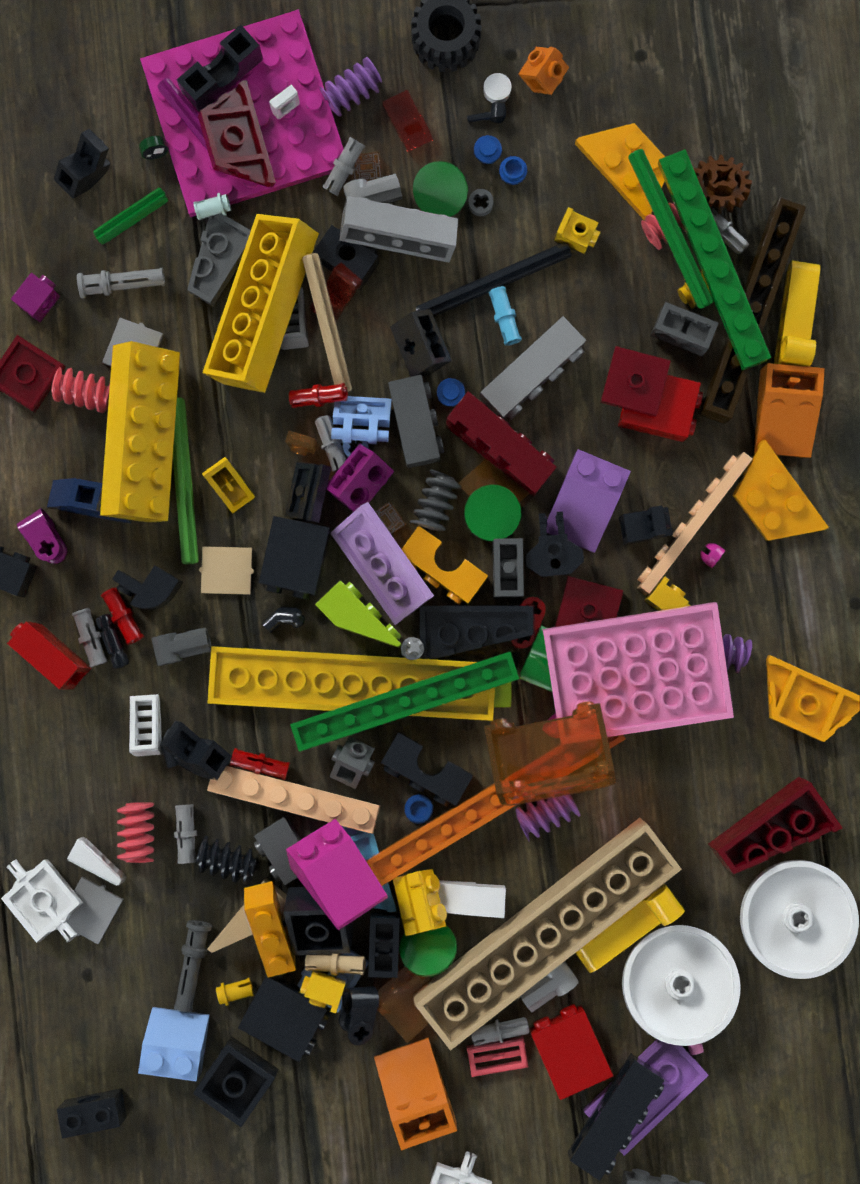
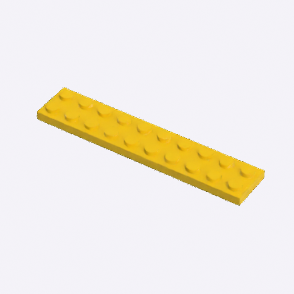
M211 646L208 704L332 711L477 662L433 659L409 660L399 657ZM495 687L409 716L493 721Z

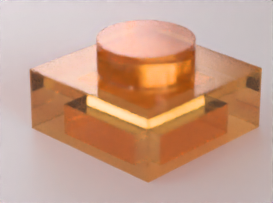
M288 431L285 440L286 444L291 447V452L306 456L307 452L315 454L318 444L315 438Z

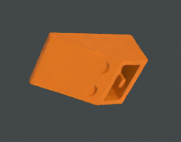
M767 363L760 370L754 445L755 454L758 450L759 442L766 440L778 456L811 458L823 397L825 368Z
M429 1037L374 1056L392 1125L401 1150L457 1131V1121Z

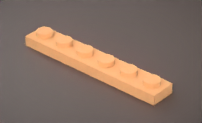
M745 452L738 457L731 456L722 468L726 471L722 478L719 480L716 477L705 490L709 493L703 502L698 500L689 511V514L692 515L686 524L681 522L674 530L672 536L675 539L669 547L664 544L654 557L658 561L653 568L650 569L647 566L637 580L641 583L637 590L645 596L650 594L753 458Z
M230 766L225 767L218 780L210 779L207 789L210 792L325 822H331L336 819L341 826L371 834L374 833L380 805L254 774L253 772Z

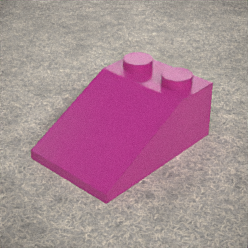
M336 819L286 849L290 869L338 930L388 898L354 841Z

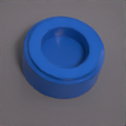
M413 795L405 804V814L414 823H424L433 814V804L425 795Z

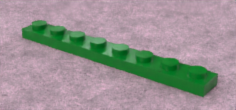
M686 149L659 159L658 166L742 371L769 361L771 355Z
M507 652L292 723L290 726L298 751L300 752L518 680L519 676L511 652Z

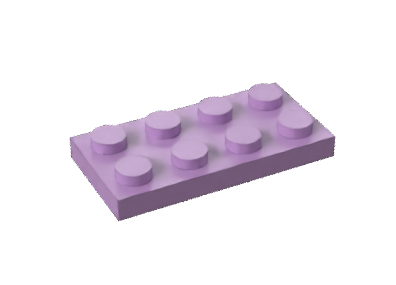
M368 502L356 509L331 532L335 541L394 625L404 620L434 596Z

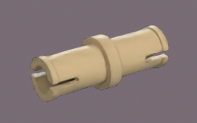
M340 954L306 955L305 970L331 972V975L335 976L339 973L364 975L366 957Z

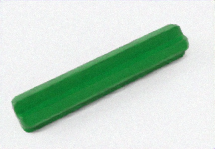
M155 189L93 231L94 236L100 244L107 243L168 202L167 195L163 189Z

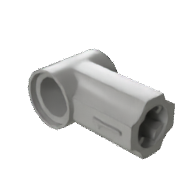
M396 174L371 181L357 179L343 186L346 200L347 196L360 197L380 203H390L402 199L401 188Z
M564 961L520 997L532 1013L556 995L559 997L568 993L579 981Z

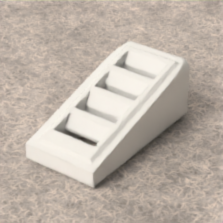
M159 695L130 696L129 752L134 756L162 755L160 746L162 732ZM152 705V710L138 711V706ZM152 717V721L139 722L138 718ZM152 729V733L139 734V730ZM140 741H152V745H140Z
M81 837L77 839L67 858L69 859L68 861L116 886L125 881L126 876L87 838Z

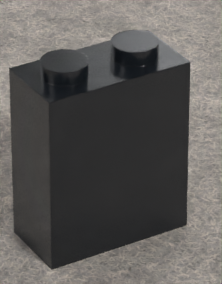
M273 516L259 579L260 584L266 585L265 591L281 594L282 589L293 591V597L309 600L310 595L317 596L331 529L329 527Z
M266 975L238 1029L299 1062L303 1054L310 1055L317 1041L312 1038L317 1028L323 1030L331 1014L326 1012L328 1006L322 1008L310 1004V998L304 997L305 994L299 993L301 988L278 975L267 977Z

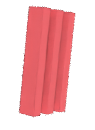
M523 1036L503 1039V1043L497 1041L476 1047L474 1045L467 1046L471 1076L476 1077L528 1068ZM519 1046V1049L474 1056V1053ZM521 1056L519 1061L478 1068L475 1065L476 1063Z

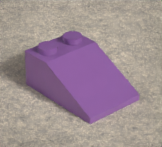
M578 449L547 519V534L558 535L555 516L557 512L563 511L565 534H567L568 540L585 550L595 553L631 471Z

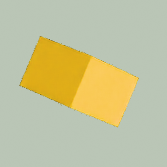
M226 457L202 473L232 514L255 498Z

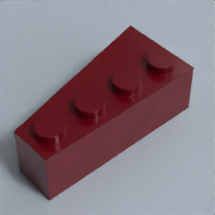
M469 391L446 418V428L533 497L557 467L553 464L555 460L549 454L535 449L532 446L533 443L525 435L514 431L507 421L493 413Z
M797 777L708 843V845L722 865L731 873L736 874L767 861L771 856L779 853L784 854L793 850L795 846L807 841L812 842L819 839L821 835L831 831L836 832L843 828L812 783Z

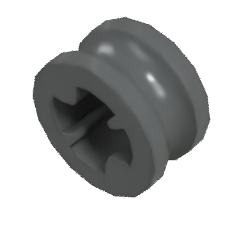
M485 189L473 191L468 201L470 211L476 216H486L489 214L494 203L493 196ZM477 197L479 199L487 198V208L484 209L481 206L476 208L474 206L476 205V200L474 199Z

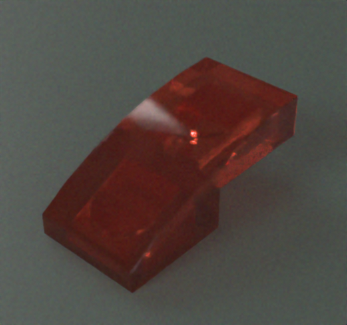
M408 89L382 102L392 125L408 153L433 140L422 114H419Z
M342 262L334 267L326 283L335 321L349 304L362 282ZM313 302L312 305H311V307H310V309H311L314 313H316L315 306H314V302Z

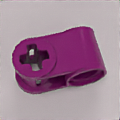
M42 508L17 523L20 533L39 559L51 564H58L66 558V544L57 532L53 521ZM50 545H53V546H54V547L51 549V550H52V553H53L52 555L47 554L48 552H50V548H49Z

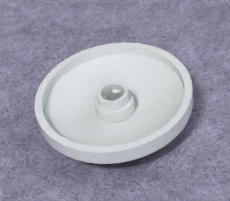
M788 860L768 867L751 882L741 904L740 924L748 948L763 965L773 972L786 977L808 979L832 971L845 960L857 938L859 915L851 890L836 873L814 862Z
M675 925L657 929L643 937L636 944L625 963L622 989L624 1000L631 1016L646 1033L668 1044L690 1046L714 1038L730 1023L739 1003L740 978L731 954L717 938L695 927Z

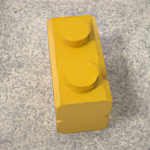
M433 869L417 871L393 879L405 936L446 927L447 912L445 906L440 901L438 893L440 882Z

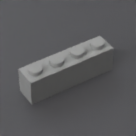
M347 196L342 215L339 241L449 263L456 247L458 219L418 209H409L389 203Z
M564 316L561 317L480 392L479 398L493 413L504 420L507 417L512 420L522 411L521 404L528 398L533 401L544 390L541 386L548 379L553 382L564 372L562 366L569 360L574 363L585 352L582 349L586 343L585 338Z

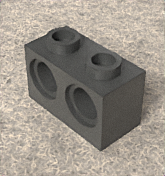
M665 302L650 336L703 356L709 349L718 322Z

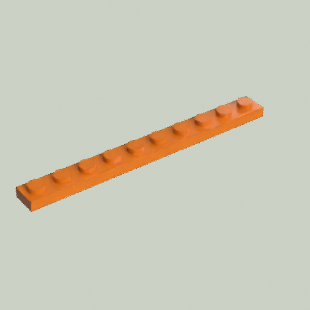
M624 735L559 744L370 857L366 862L381 886L626 740Z

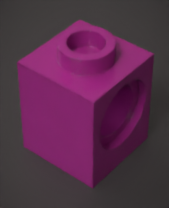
M30 273L11 300L38 322H41L60 298V295L54 290L56 285L47 277L42 275L38 278L33 273Z

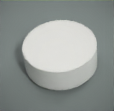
M494 73L488 76L484 82L483 89L485 98L491 103L505 102L511 94L509 78L501 73Z

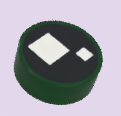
M161 136L147 137L139 144L141 156L147 160L161 158L169 151L166 139Z

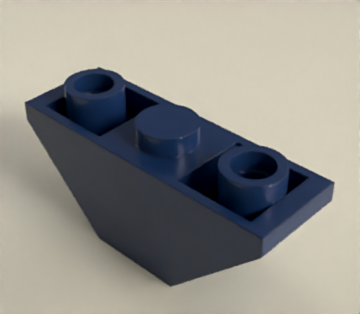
M76 478L53 480L47 504L48 509L130 524L132 521L100 516L103 483Z

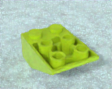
M340 580L315 604L338 628L400 648L402 645L398 641L402 637L390 623L385 627L379 621L382 615L370 602L365 606L359 600L363 595L350 581L345 585Z

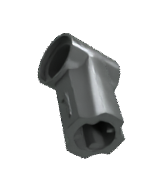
M207 628L195 629L180 634L169 633L151 638L158 666L183 661L182 658L211 652V640Z

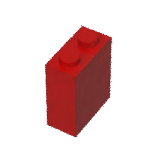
M667 375L657 416L653 417L622 408L618 426L684 442L688 435L693 436L697 419H693L695 408L699 409L702 402L703 392L699 391L701 383Z
M26 621L24 624H18L10 633L12 638L7 644L59 690H73L92 669L42 624Z
M575 1004L569 1005L560 1010V1015L551 1019L549 1016L540 1018L533 1023L534 1027L529 1028L560 1100L613 1077L582 1005L578 1007Z

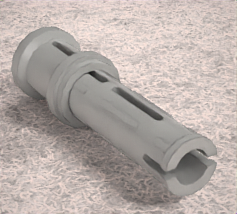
M163 268L114 274L102 270L100 274L92 275L77 273V285L81 298H86L87 295L102 293L105 296H109L116 290L165 286ZM148 278V279H142V280L125 281V280H132V279Z

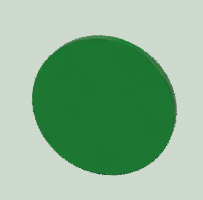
M435 161L425 165L417 173L413 182V195L416 204L422 211L451 217L457 214L465 205L468 197V184L464 174L455 165L445 161Z
M486 485L475 490L468 498L464 511L465 521L470 531L480 539L486 541L505 539L518 527L521 519V507L518 499L509 489L500 485Z
M447 925L446 927L410 936H405L404 934L400 942V957L406 968L412 973L424 977L435 976L444 972L452 964L457 953L456 938Z

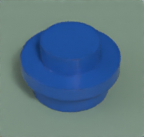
M486 135L476 141L474 154L481 163L492 164L501 156L502 146L497 138Z
M516 156L507 157L502 161L499 168L501 179L510 185L521 183L527 175L526 163Z
M453 378L443 380L437 388L438 400L448 407L456 406L465 395L462 383Z

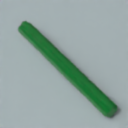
M638 149L632 152L628 159L699 309L705 308L713 303V298L644 150Z

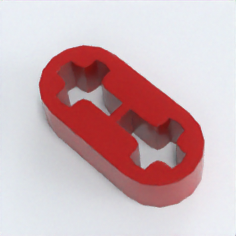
M528 597L521 603V605L537 603V609L540 610V614H534L535 634L530 635L529 641L524 640L522 644H519L517 642L518 639L510 640L511 644L516 648H527L535 640L546 610L545 604L538 597Z

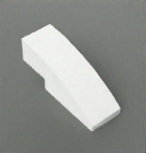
M439 880L440 889L438 893L447 913L504 918L505 885Z

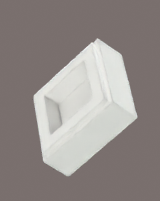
M291 84L271 99L269 103L272 113L277 119H281L296 108L300 101L298 92Z

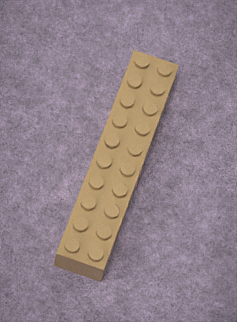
M639 817L452 963L444 972L438 974L413 994L415 1006L451 1051L682 869L649 825Z

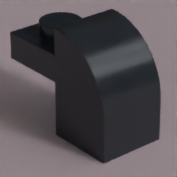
M90 129L82 132L76 152L59 160L54 181L72 199L87 192L109 169L111 163L106 159L109 148Z
M662 505L650 507L646 511L627 513L619 517L623 545L673 535L668 507L663 508Z
M155 565L144 583L139 582L120 570H117L112 580L119 584L117 586L119 591L132 597L133 593L136 594L130 603L132 606L145 610H155L167 605L183 584L181 580Z
M179 721L173 723L160 743V746L174 757L173 761L186 770L207 779L218 780L232 758L214 740L200 738Z

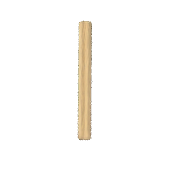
M318 253L305 255L303 263L334 385L345 383V387H347L349 392L352 390V385Z

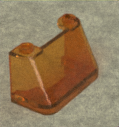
M582 702L576 706L577 709L572 711V716L515 727L507 719H497L492 721L491 725L484 726L496 794L501 805H519L601 789L616 783L615 770L600 703Z

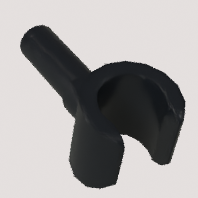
M501 102L492 103L491 112L468 115V123L482 120H490L498 124L502 123L506 117V105Z

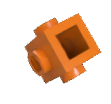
M536 47L529 54L528 60L518 74L533 92L552 95L556 87L562 82L569 66L562 59V53L556 48Z

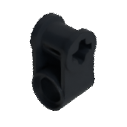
M374 986L347 988L343 991L338 1023L343 1030L348 1032V1038L354 1045L365 1044L373 1035L376 1012L379 1008V994Z

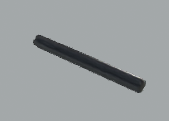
M565 242L422 303L416 307V311L431 309L433 317L483 296L494 288L506 286L572 256L571 248Z

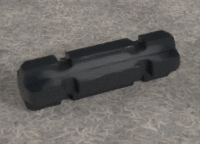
M104 614L96 618L98 628L102 630L100 634L107 652L112 656L110 658L112 665L115 669H119L128 665L129 660L126 653L122 651L124 647L116 628H113L112 616Z

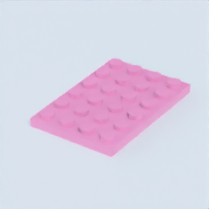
M716 602L543 629L561 744L734 718L719 611Z

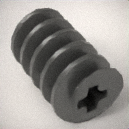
M429 470L435 478H426V484L431 488H423L421 492L427 499H418L417 503L423 509H416L413 514L419 520H410L409 523L416 527L421 526L426 531L436 533V531H445L446 529L439 523L440 520H449L444 510H453L454 508L447 502L448 499L458 498L452 492V489H461L462 486L454 478L444 473Z

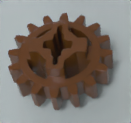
M720 155L716 161L712 156H709L707 163L700 161L698 167L694 168L710 210L713 207L717 208L718 214L722 213L723 208H726L730 213L733 212L735 206L741 208L744 200L748 199L752 180L748 179L750 172L742 171L744 164L742 162L737 165L733 164V157L728 161H724L723 155Z

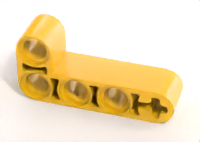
M793 260L789 263L774 364L810 367L814 360L816 341L811 340L820 277L819 264Z
M663 884L578 950L576 955L589 973H592L659 924L666 926L677 920L685 910L667 885Z

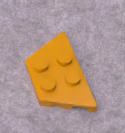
M635 123L576 139L575 145L645 221L646 216L652 213V209L628 156L638 149H643L661 188L665 180L658 166V161L665 156Z
M762 440L759 442L758 450L751 463L748 464L744 477L738 483L733 497L764 539L769 541L826 530L828 525L767 441Z
M767 656L766 667L770 719L821 742H825L835 734L838 728L847 724L860 711V695L776 657Z

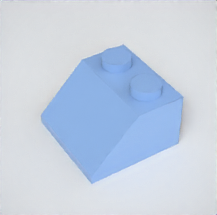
M153 1007L142 1044L138 1074L197 1081L202 1073L210 1015Z

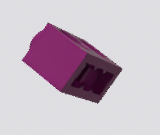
M359 444L328 482L326 490L354 512L361 505L367 502L370 503L394 471L373 451Z

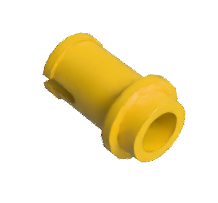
M250 977L227 985L223 982L220 987H216L219 1004L228 1006L229 1002L254 996Z

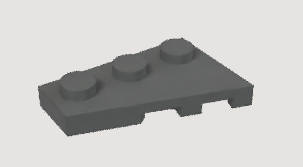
M223 214L208 217L206 229L202 232L200 240L202 244L199 256L195 259L187 289L190 294L211 306L215 305L239 267L251 232L250 229Z

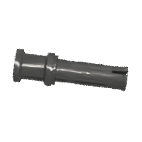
M198 920L187 921L188 933L186 944L182 945L181 949L184 955V962L174 1009L183 1012L193 1010L202 958L207 955L208 950L205 946L208 932L212 930L210 923Z

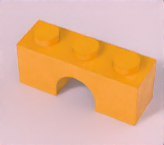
M418 526L401 550L415 569H419L426 574L423 578L426 582L436 589L441 585L449 592L446 596L458 605H461L462 602L468 605L488 575L466 559L454 571L447 572L441 570L436 565L434 557L442 542L421 526Z
M273 881L244 888V910L267 977L296 971L295 955L292 954L287 926H283L280 902Z

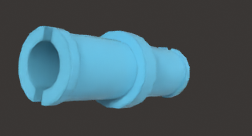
M506 287L494 288L488 293L495 310L494 320L495 323H499L504 345L517 344L522 338L515 322L516 312L514 309H511Z

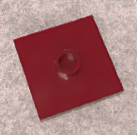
M16 335L0 359V391L36 413L52 389L57 369L61 367L63 372L66 366L19 335Z
M615 346L600 403L656 417L671 360Z
M568 576L555 627L617 618L623 590Z

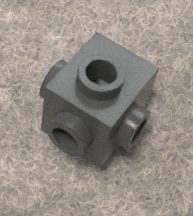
M349 736L345 745H338L331 760L336 763L330 777L356 789L362 775L368 777L375 761L370 759L375 748Z

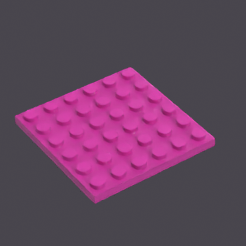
M299 10L244 26L246 31L260 45L263 60L226 91L229 93L241 81L247 80L276 180L273 187H266L213 170L208 150L158 89L159 82L165 78H170L181 92L176 79L197 61L202 66L211 63L220 52V42L234 30L140 58L190 217L196 216L194 209L195 201L198 202L217 197V193H221V195L227 194L230 205L328 175L335 166L333 164L335 158L339 159L344 150L331 108L328 105L329 102L324 99L320 91V87L324 89ZM292 84L298 92L300 103L284 117L277 119L271 111L269 101ZM191 104V106H192V107L195 109V111L199 114V112L196 110V108Z

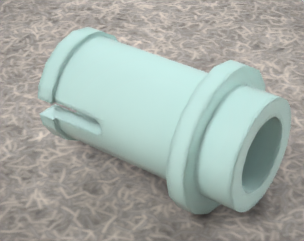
M217 193V197L198 202L195 201L194 209L198 220H201L202 218L221 213L225 216L228 211H231V205L227 194L221 195V193Z

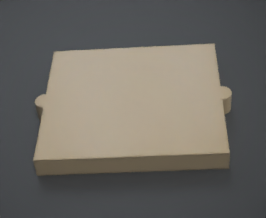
M202 547V567L199 568V572L202 573L201 593L251 595V578L255 572L252 569V548Z

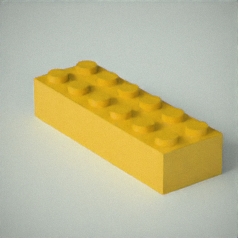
M256 214L202 372L203 374L224 385L265 393L306 273L303 257L312 254L319 235L318 232L300 219Z
M134 341L113 345L100 516L143 522L168 521L180 352Z

